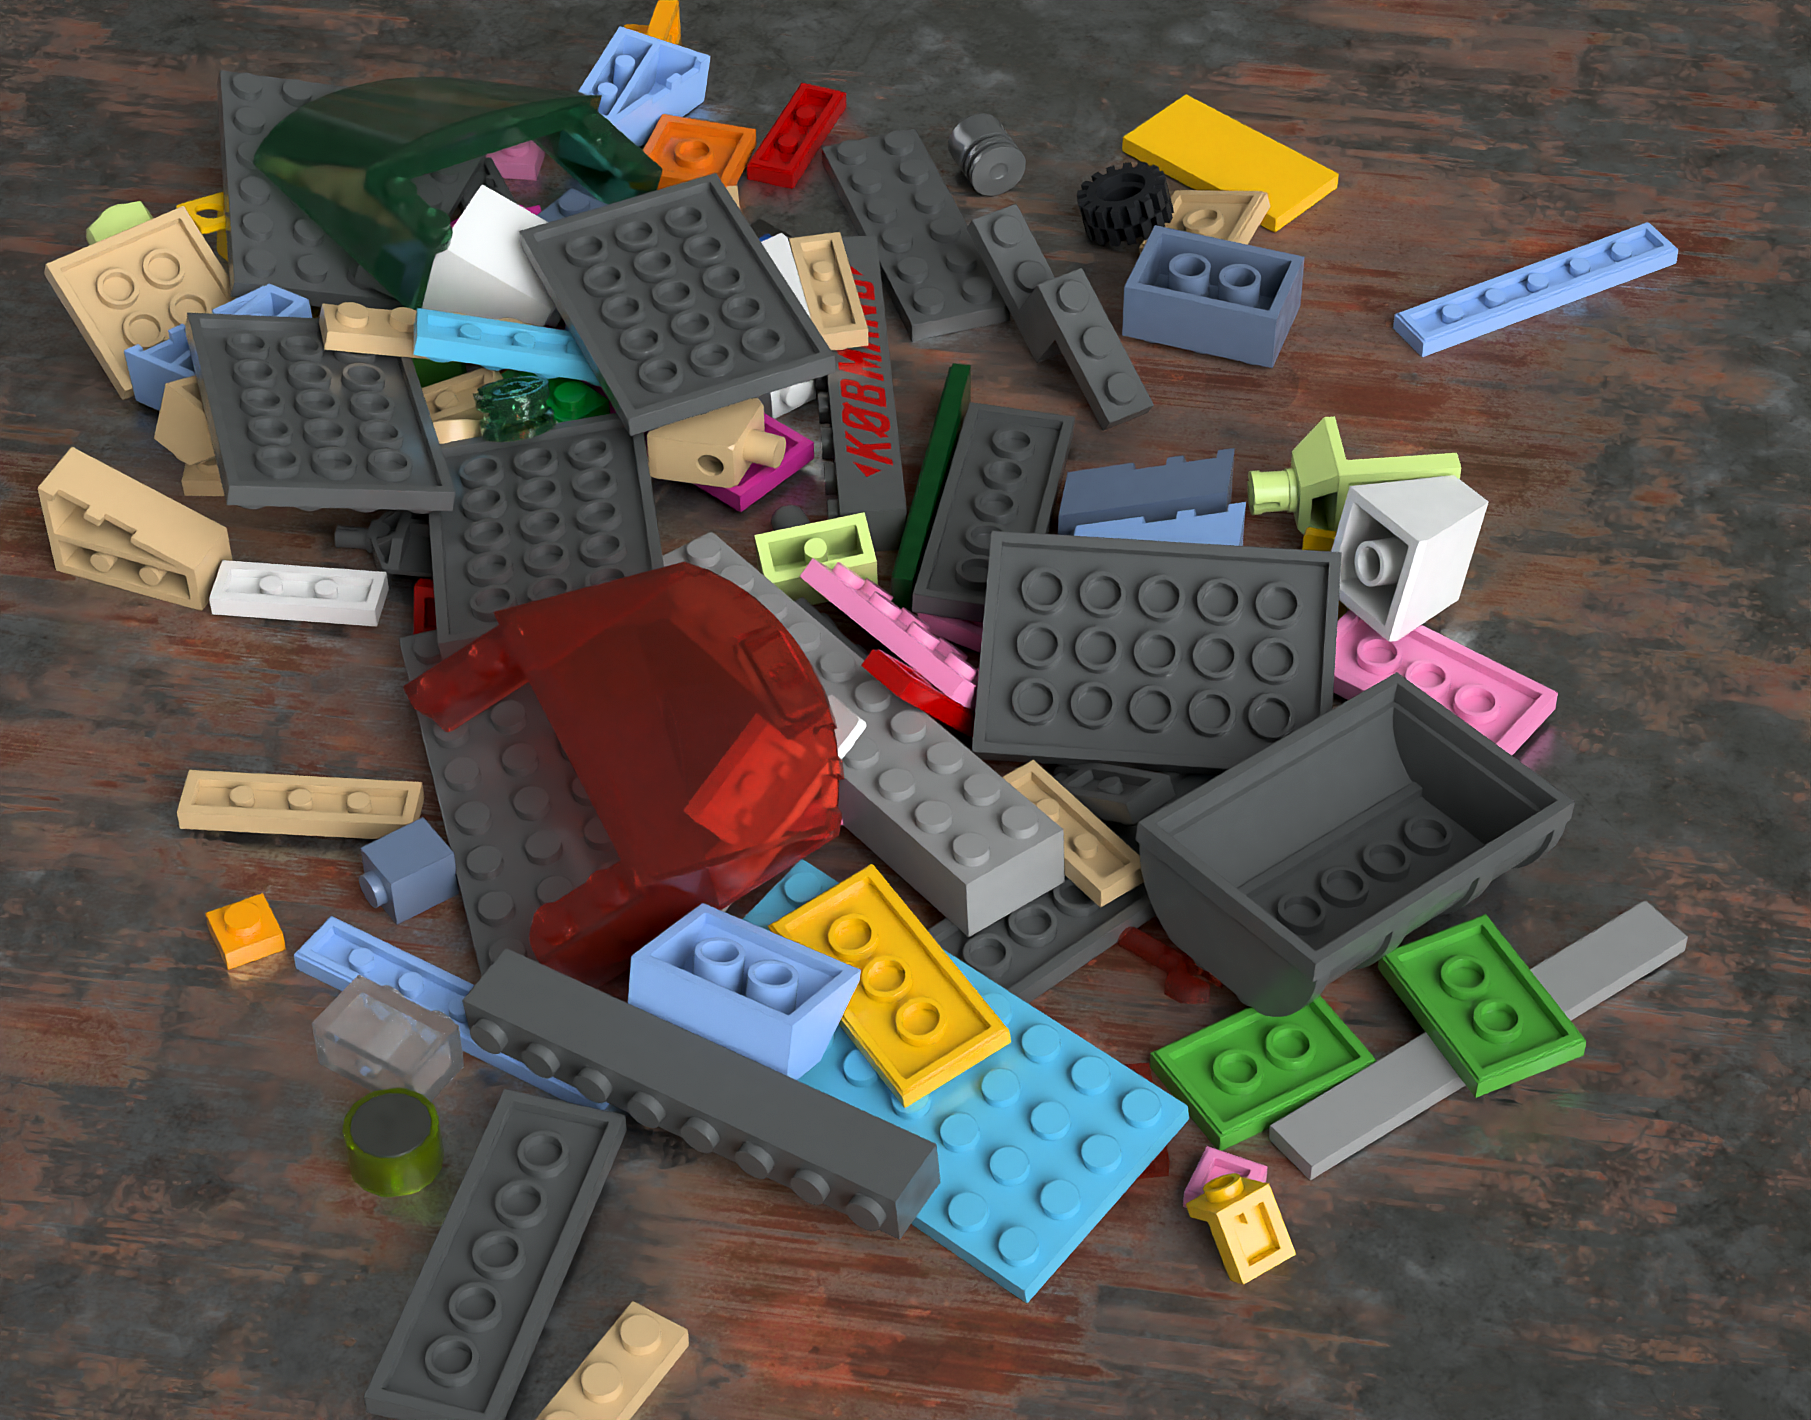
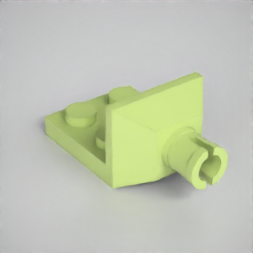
M1335 416L1324 417L1292 451L1291 468H1286L1282 471L1260 472L1256 470L1248 472L1247 492L1251 515H1261L1266 512H1293L1297 529L1303 534L1308 527L1337 532L1350 486L1455 475L1460 479L1461 465L1457 453L1346 460Z

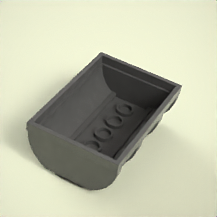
M1396 672L1138 822L1136 841L1140 843L1141 871L1150 902L1171 941L1189 955L1199 968L1211 973L1233 991L1242 1003L1251 1006L1262 1015L1284 1017L1292 1015L1312 1003L1320 996L1328 984L1353 969L1368 967L1388 955L1400 945L1407 934L1434 917L1453 913L1480 896L1491 881L1510 869L1527 866L1547 854L1559 842L1566 823L1571 820L1575 801Z

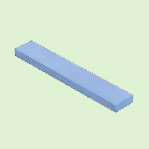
M1649 222L1394 314L1393 329L1421 357L1676 264L1678 248Z
M330 916L294 954L297 970L565 1102L605 1110L609 1105L607 1102L596 1103L589 1100L577 1088L554 1077L549 1079L542 1078L533 1073L524 1063L501 1052L499 1054H491L483 1050L471 1038L462 1002L475 986L474 984L346 922Z

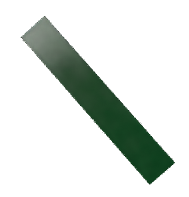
M952 363V367H949L891 576V596H893L891 602L900 609L904 607L911 612L913 592L968 406L971 402V365Z

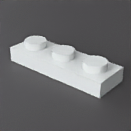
M222 560L209 600L211 611L214 615L377 627L389 586L387 572Z

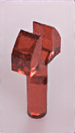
M1134 926L1126 928L1118 938L1117 944L1120 947L1167 973L1164 994L1179 1003L1201 1004L1209 1002L1210 984L1194 977L1196 975L1205 977L1209 982L1223 988L1222 982L1208 971L1199 968L1185 952H1178Z

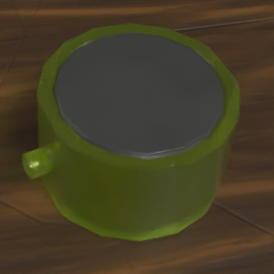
M401 1087L376 1090L355 1102L345 1115L342 1134L348 1167L353 1180L363 1190L380 1197L414 1194L433 1182L442 1169L444 1147L440 1120L434 1104L423 1094Z

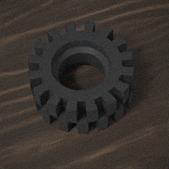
M1127 162L1123 163L1122 169L1115 170L1114 165L1107 167L1106 174L1102 175L1096 172L1091 176L1093 182L1085 180L1081 185L1082 190L1077 191V202L1088 238L1091 241L1096 239L1099 245L1104 246L1110 241L1111 247H1119L1121 241L1127 240L1128 245L1137 244L1135 238L1142 236L1144 240H1147L1155 225L1165 227V223H1170L1173 219L1172 213H1174L1165 174L1163 170L1160 171L1159 167L1154 164L1148 168L1147 163L1139 162L1136 167H1132V163Z

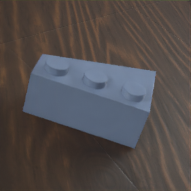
M1235 448L1218 450L1217 458L1186 462L1184 455L1168 457L1166 465L1136 469L1134 463L1067 472L1058 515V535L1074 536L1077 525L1141 516L1144 517L1146 523L1176 519L1177 511L1195 509L1197 516L1228 512V506L1231 504Z

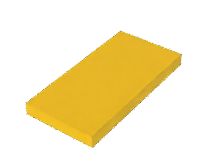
M1187 94L1123 137V152L1141 162L1147 163L1149 166L1153 164L1158 166L1159 170H1163L1164 174L1194 190L1267 192L1270 208L1260 225L1274 233L1338 187L1339 173Z
M873 864L868 865L768 926L769 931L861 970L860 981L844 1011L839 1025L904 1108L1011 1043L1009 1029Z

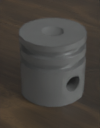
M984 113L971 115L959 122L952 130L948 140V150L977 192L986 196L1000 195L1012 189L1021 180L1026 169V159L997 118L991 114Z

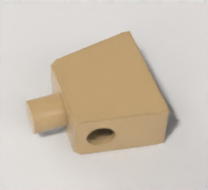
M758 398L748 399L649 431L647 434L650 475L657 479L732 488L739 484L752 463L775 469L778 468L785 454L786 440L783 436L765 432L764 405Z

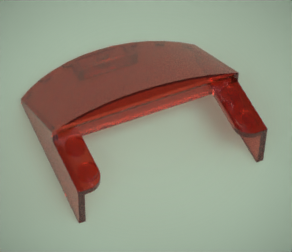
M681 562L494 611L493 613L499 625L403 686L410 703L418 712L433 719L445 732H450L526 683H530L621 859L607 869L595 871L584 884L557 901L540 906L532 919L529 933L530 945L539 963L595 989L631 967V956L701 903L722 910L839 836L843 814L838 808L839 780H844L843 761L838 756L837 740L834 729H837L836 720L817 672L795 638L771 611L747 591L708 569L687 562Z

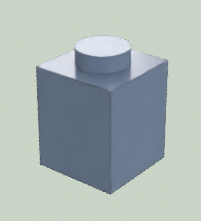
M424 817L360 848L364 874L359 876L362 892L372 907L377 908L381 906L396 925L459 894L454 852Z

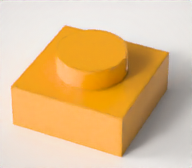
M263 893L205 913L208 930L228 970L286 950L283 932Z

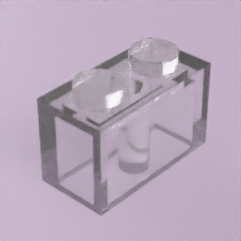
M358 975L312 1022L319 1064L380 1096L388 1093L406 1094L418 1099L427 1107L464 1067L459 1025L455 1024L446 1014L436 1010L430 1011L406 999L395 988L388 985L381 986L361 975Z

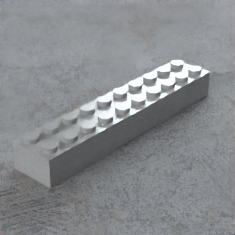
M711 531L663 555L673 621L655 624L645 629L635 628L638 641L690 688L711 686L716 694L722 717L741 734L754 717L758 716L794 741L829 695L835 696L866 722L865 730L817 791L814 799L817 797L821 799L822 806L835 818L842 819L843 825L964 934L968 937L974 935L1065 882L1063 828L926 712L896 696L861 666L864 662L861 657Z

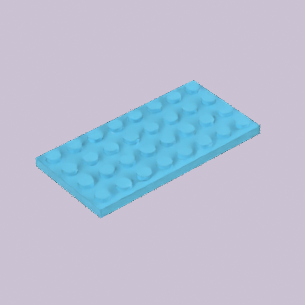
M801 859L742 920L769 931L768 926L837 885L839 882ZM945 951L1009 1029L1011 1043L904 1108L838 1024L820 1062L797 1081L937 1144L940 1184L911 1224L1013 1295L1028 1303L1189 1120L1188 1106Z

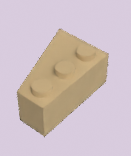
M74 447L68 450L38 487L56 571L202 611L210 601L209 597L222 560L233 561L226 527Z

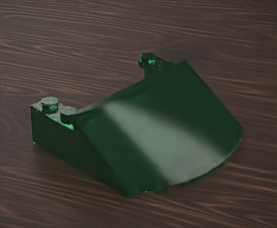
M453 77L387 79L344 88L324 95L298 108L274 126L262 140L253 160V164L405 308L416 311L417 308H422L435 254L449 248L453 230L450 226V217L445 212L429 206L417 194V187L410 179L530 140L536 143L595 198L608 205L656 191L663 170L640 147L636 146L607 118L598 112L602 95Z

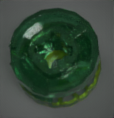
M520 376L502 379L486 384L477 389L478 393H473L475 407L477 411L483 414V418L479 421L482 439L486 441L511 442L528 439L544 434L556 425L554 410L552 407L547 406L546 400L551 396L549 382L546 378L540 376Z

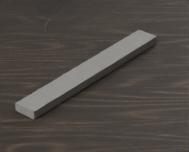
M1644 900L1530 970L1571 1021L1684 952L1688 936ZM1425 1032L1270 1125L1269 1140L1309 1180H1312L1464 1087L1465 1083Z

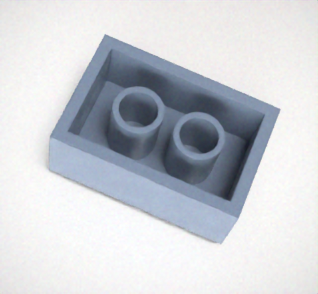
M1155 225L1124 286L1122 335L1141 339L1149 343H1159L1187 349L1199 354H1210L1242 361L1250 365L1273 368L1301 306L1305 257Z

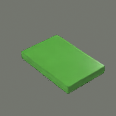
M1486 914L1397 947L1379 960V971L1475 1098L1584 1056L1585 1038Z
M1321 996L1294 1014L1284 1017L1265 1016L1250 1006L1150 1053V1068L1170 1093L1188 1106L1189 1116L1215 1148L1221 1151L1269 1129L1273 1123L1377 1062L1374 1056Z

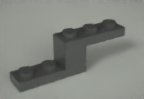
M1017 204L973 219L966 229L1036 363L1063 353L1103 431L1148 413L1154 404L1083 269L1080 268L1055 278Z

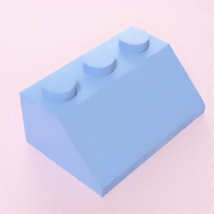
M701 903L631 956L628 1004L798 1080L820 1062L860 981L861 970Z

